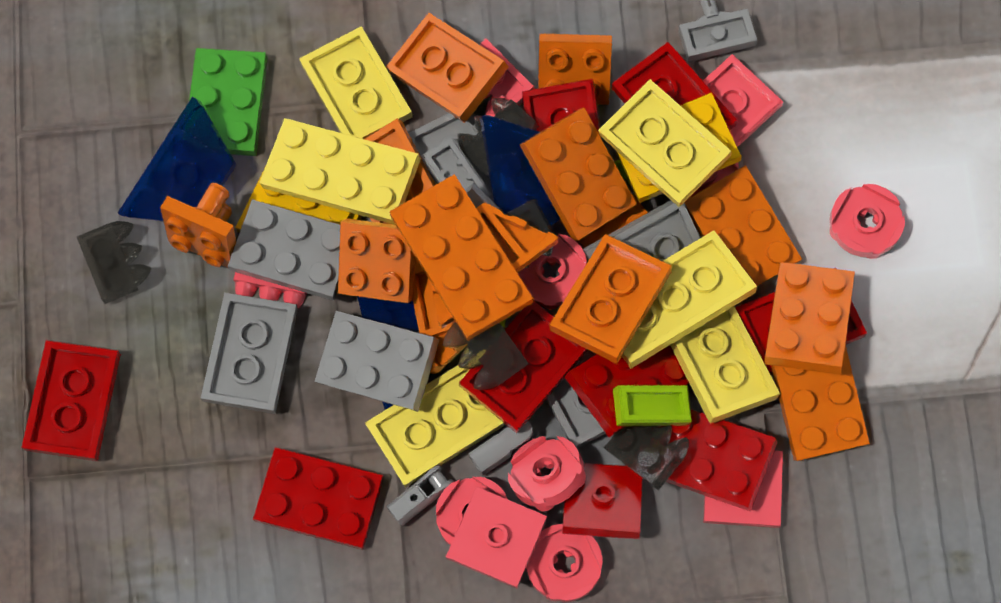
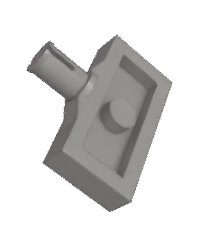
M699 0L704 16L697 21L681 24L678 29L687 62L753 47L757 44V37L748 8L731 13L718 12L715 0Z

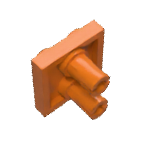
M539 34L538 88L593 79L597 104L609 105L612 35Z
M210 183L197 207H192L167 196L160 209L169 243L181 252L187 253L191 251L202 256L203 260L212 266L220 267L222 265L228 268L236 244L234 225L227 222L232 215L231 207L225 203L229 198V191L220 184Z
M354 219L342 220L340 224L338 294L402 303L411 302L413 300L415 255L397 226L390 223Z

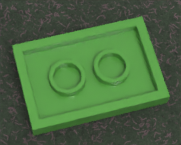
M196 48L183 144L186 152L256 156L268 60L266 52Z

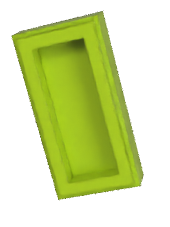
M618 385L613 388L617 426H682L692 422L687 385Z

